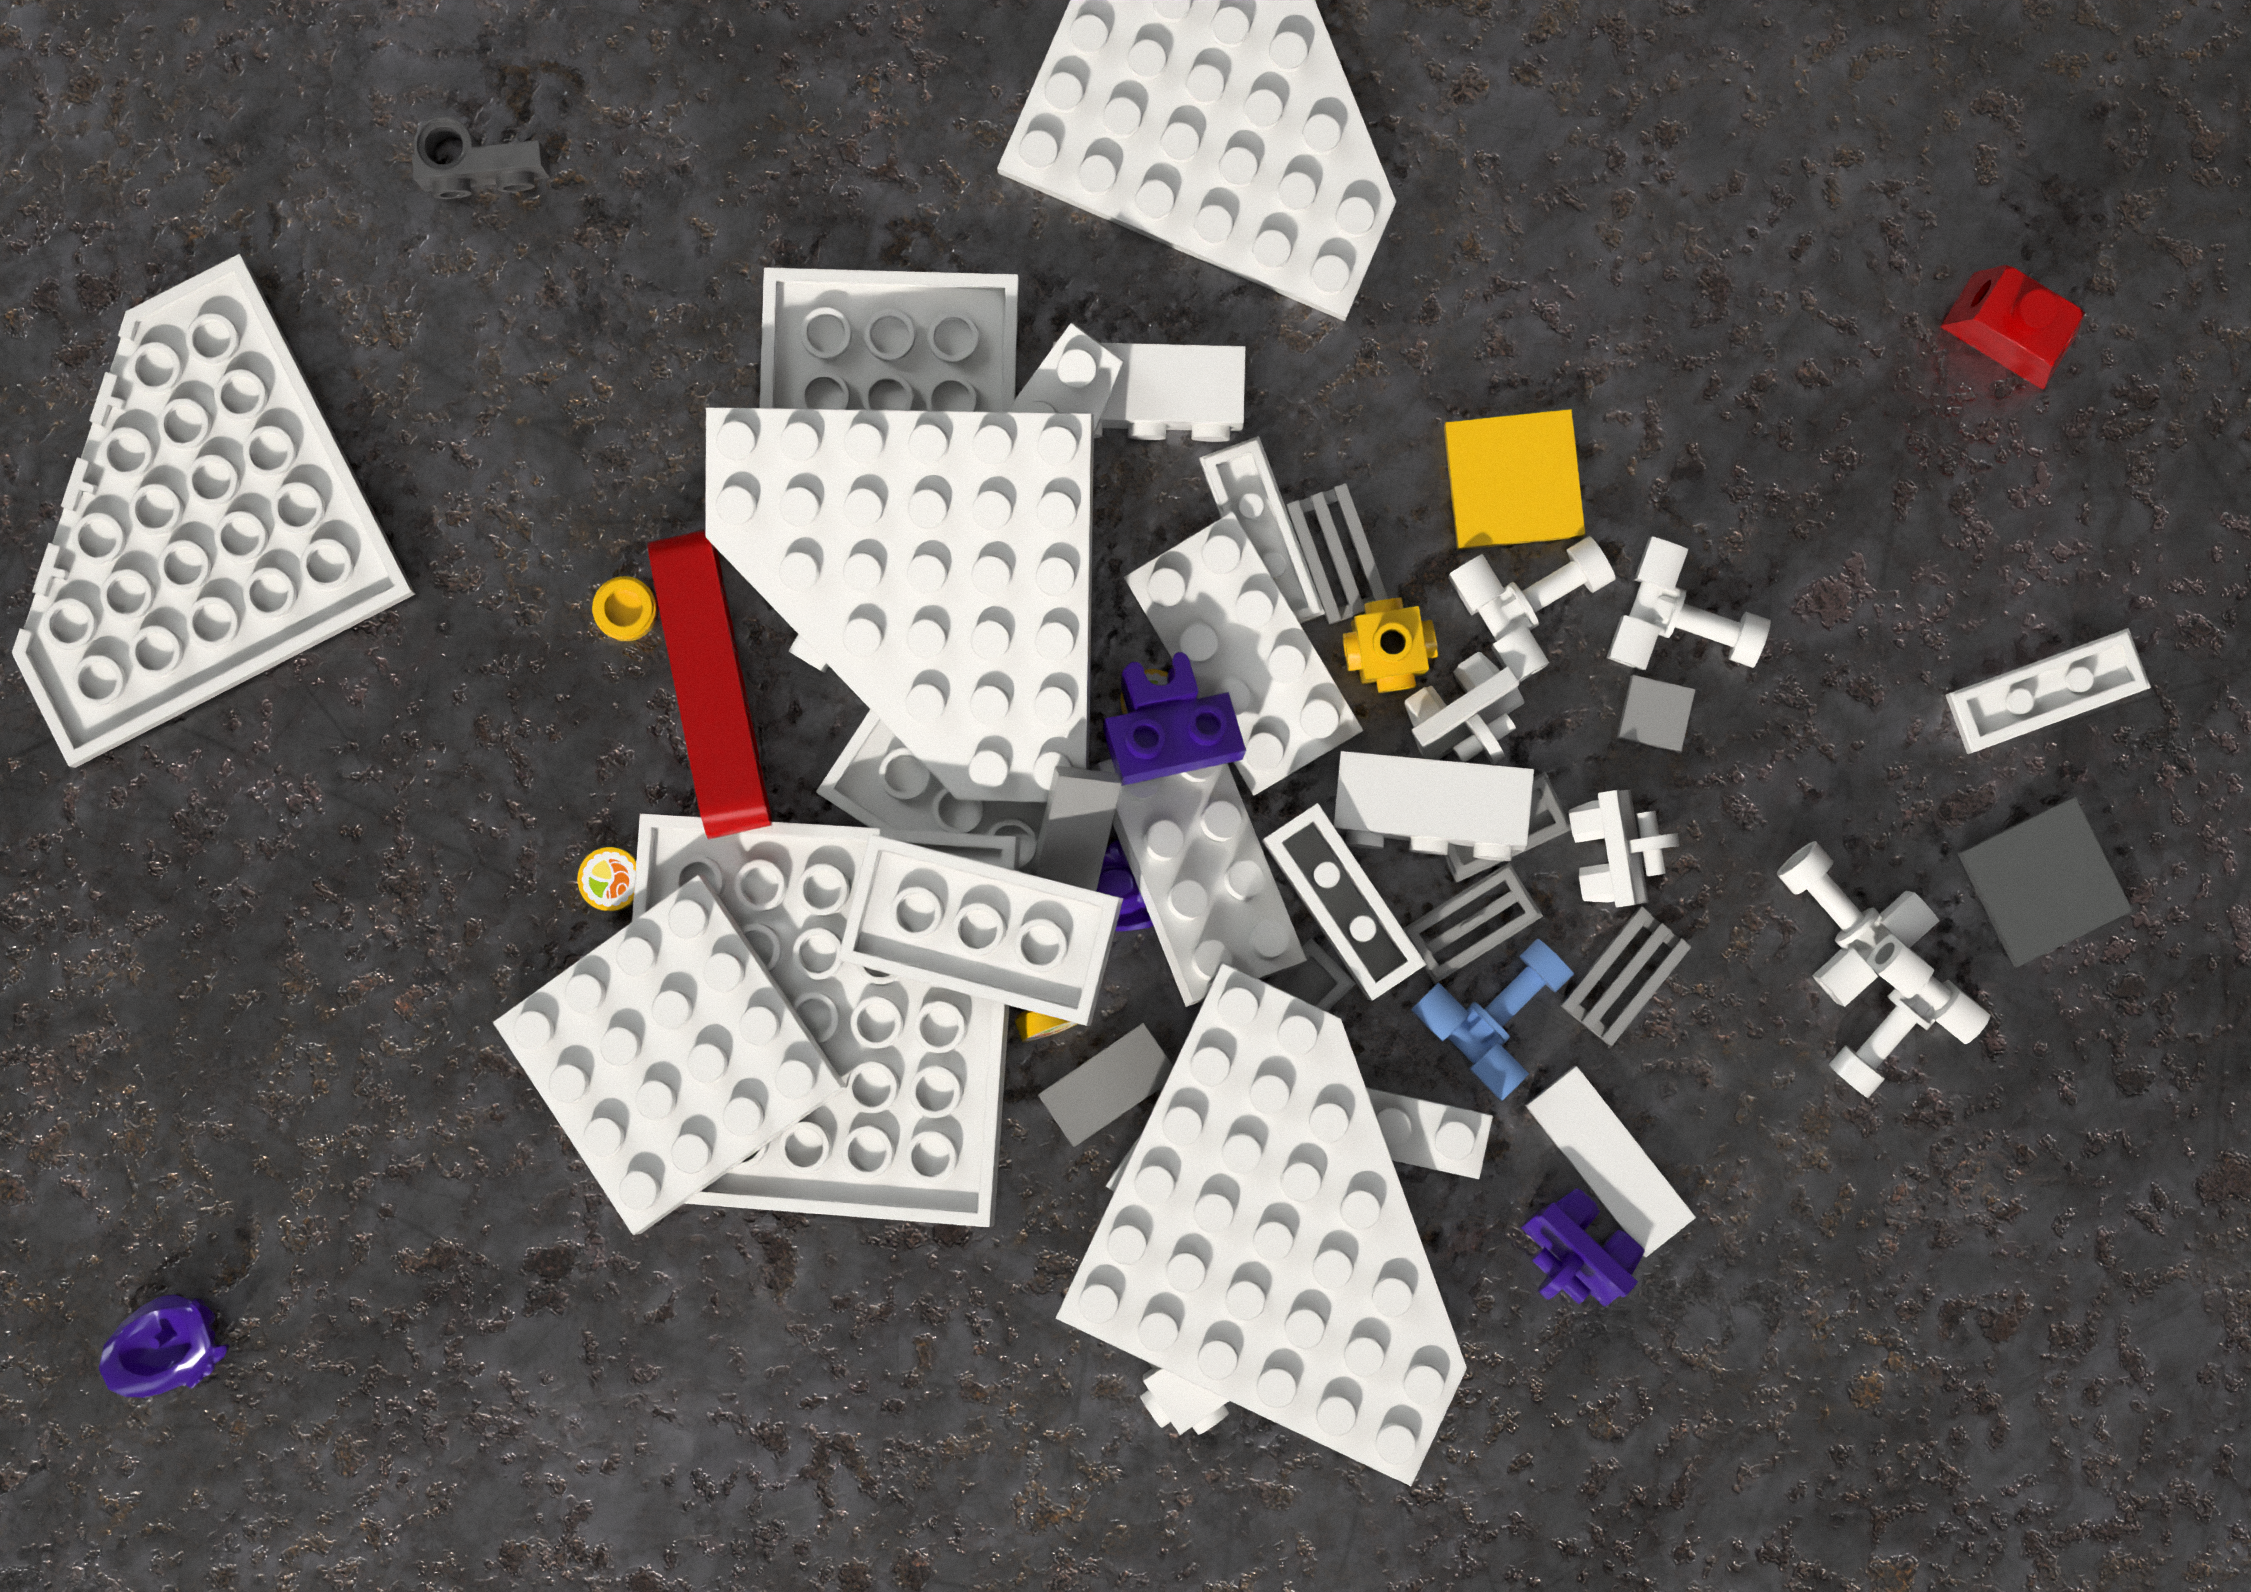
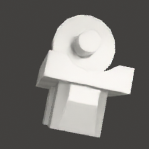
M1477 652L1460 663L1453 671L1457 682L1465 691V695L1446 706L1433 686L1422 688L1404 702L1414 727L1412 733L1419 752L1424 759L1439 760L1453 750L1463 763L1480 752H1483L1493 765L1505 758L1504 752L1497 741L1516 729L1507 714L1523 705L1524 699L1517 687L1519 686V681L1510 668L1507 666L1500 671L1485 655Z
M1631 790L1598 793L1599 800L1590 801L1570 809L1569 818L1575 843L1605 838L1609 861L1607 864L1579 868V881L1583 900L1592 902L1615 901L1616 907L1648 903L1641 852H1643L1647 876L1666 874L1662 849L1680 846L1678 833L1659 835L1656 811L1637 814L1641 839H1638Z

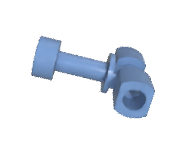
M1538 938L1519 956L1527 967L1485 1009L1475 1001L1465 1009L1438 982L1410 1010L1441 1042L1448 1038L1473 1063L1469 1070L1500 1101H1503L1529 1075L1502 1047L1510 1038L1502 1027L1544 985L1556 993L1574 975L1560 957Z

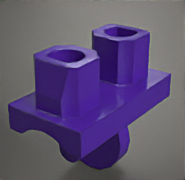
M1578 1188L1569 1192L1557 1202H1552L1533 1213L1521 1226V1229L1541 1247L1532 1258V1261L1548 1275L1538 1288V1292L1546 1300H1550L1563 1289L1577 1304L1583 1302L1591 1294L1605 1307L1617 1297L1621 1296L1623 1298L1627 1296L1638 1283L1632 1274L1644 1255L1645 1250L1628 1233L1621 1230L1612 1233L1601 1246L1585 1232V1229L1600 1213L1597 1204Z

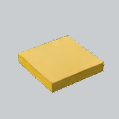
M1572 409L1445 422L1444 434L1457 551L1583 538L1585 536Z

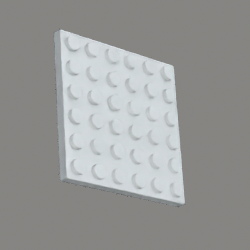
M640 814L632 922L697 875L706 876L847 1086V1088L690 1198L685 1202L686 1204L992 1227L995 1225L1009 1005L839 961L838 956L870 834L1018 872L1021 838L772 822V826L709 840L706 836L701 817Z

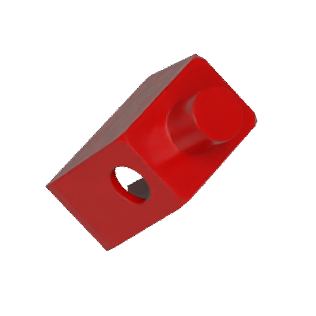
M2002 265L1974 272L1940 327L2043 390L2075 340L2085 312L2018 269L2009 265Z

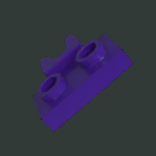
M1178 652L1173 656V667L1168 672L1166 685L1151 683L1147 679L1142 665L1138 662L1129 663L1122 672L1121 690L1128 714L1105 718L1103 725L1115 773L1119 775L1122 783L1121 786L1240 761L1244 758L1246 748L1229 692L1197 698L1199 690L1188 656L1183 652Z

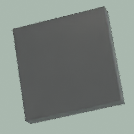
M2076 796L2049 807L1957 853L2014 967H2020L2133 911Z

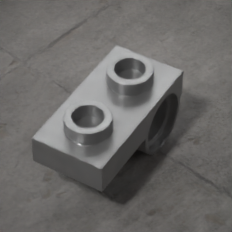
M437 116L427 120L420 126L415 135V154H411L414 180L425 192L433 191L435 198H462L472 194L471 187L496 184V189L502 192L525 191L535 187L534 180L550 178L548 153L539 140L479 146L467 128L460 121L449 116ZM451 137L462 140L463 149L457 160L446 165L434 162V150L442 140Z

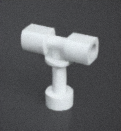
M1590 536L1567 549L1570 563L1523 591L1514 582L1503 587L1483 554L1468 561L1449 574L1448 579L1470 615L1479 612L1497 641L1492 645L1491 649L1502 667L1506 668L1508 666L1519 683L1549 664L1548 659L1530 630L1539 626L1535 612L1582 584L1590 592L1594 593L1615 580L1610 563L1601 548Z
M1653 536L1648 538L1634 581L1641 583L1630 615L1621 616L1606 658L1642 671L1646 670L1658 635L1670 638L1676 627L1731 646L1728 656L1729 660L1754 668L1764 648L1771 620L1746 611L1740 622H1736L1685 604L1686 590L1675 586L1688 549Z
M1813 841L1794 853L1780 867L1777 875L1795 895L1807 889L1841 928V931L1835 938V942L1842 949L1812 976L1837 1004L1845 1007L1878 977L1866 962L1873 949L1885 937L1892 933L1910 948L1935 926L1939 919L1915 892L1907 890L1880 914L1875 908H1869L1860 912L1827 874V871L1833 865V860L1816 841Z
M1891 933L1873 949L1866 963L1878 975L1895 987L1888 995V998L1897 1006L1857 1052L1845 1045L1829 1063V1066L1852 1087L1869 1098L1885 1079L1876 1069L1916 1023L1928 1030L1936 1020L1960 1041L1967 1044L1981 1033L1991 1015L1950 980H1946L1943 983L1932 976L1934 969Z

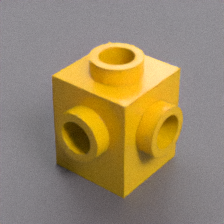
M1402 598L1365 603L1366 614L1355 616L1351 622L1352 632L1343 633V645L1348 671L1359 670L1361 685L1377 683L1378 693L1416 687L1415 676L1424 675L1429 670L1428 659L1438 657L1437 641L1432 619L1421 621L1419 606L1403 608ZM1388 631L1398 632L1404 640L1403 650L1398 654L1386 653L1380 644L1382 634Z

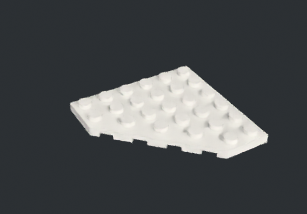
M1070 0L997 167L998 173L1343 321H1346L1396 204L1395 197L1315 0Z
M240 253L125 312L118 333L121 339L110 372H105L89 420L92 422V426L82 456L76 459L61 507L64 509L52 544L48 543L32 590L35 596L24 629H19L12 650V655L69 767L76 768L415 595L249 264Z
M706 408V538L957 800L1047 802L1055 766L1089 770L1094 414Z
M1222 962L1059 1308L1056 1319L1412 1486L1467 1367L1340 1017Z

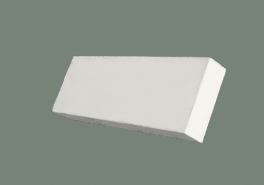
M1257 436L1200 457L1199 461L1220 517L1223 518L1231 512L1235 514L1298 622L1302 624L1324 616L1325 612L1260 437Z
M2129 628L1951 692L1945 696L1966 752L1970 754L2149 689L2151 686Z
M1573 1066L1525 1104L1530 1113L1622 1230L1644 1248V1257L1650 1255L1696 1218L1577 1066Z

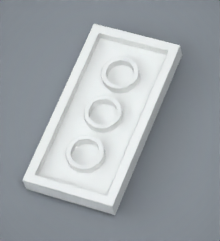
M1233 512L1124 577L1171 658L1173 659V656L1178 652H1183L1188 656L1199 690L1197 698L1229 692L1246 748L1243 760L1235 761L1234 764L1253 796L1364 731Z
M871 709L816 791V793L869 828L1021 838L1019 872L1026 874L1031 873L1047 803L957 800Z
M1112 759L1100 762L1092 769L1115 773ZM1227 763L1121 786L1112 823L1186 1007L1205 1000L1222 962L1262 980L1298 967L1307 961Z
M870 834L838 960L1091 1026L1123 898Z

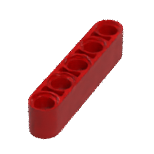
M706 529L648 542L650 566L697 802L706 836L710 840L772 826L771 810L717 548L706 538Z

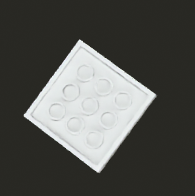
M764 268L760 408L1006 412L1016 397L1018 274Z
M697 875L493 1022L633 1235L641 1234L847 1088L704 875Z

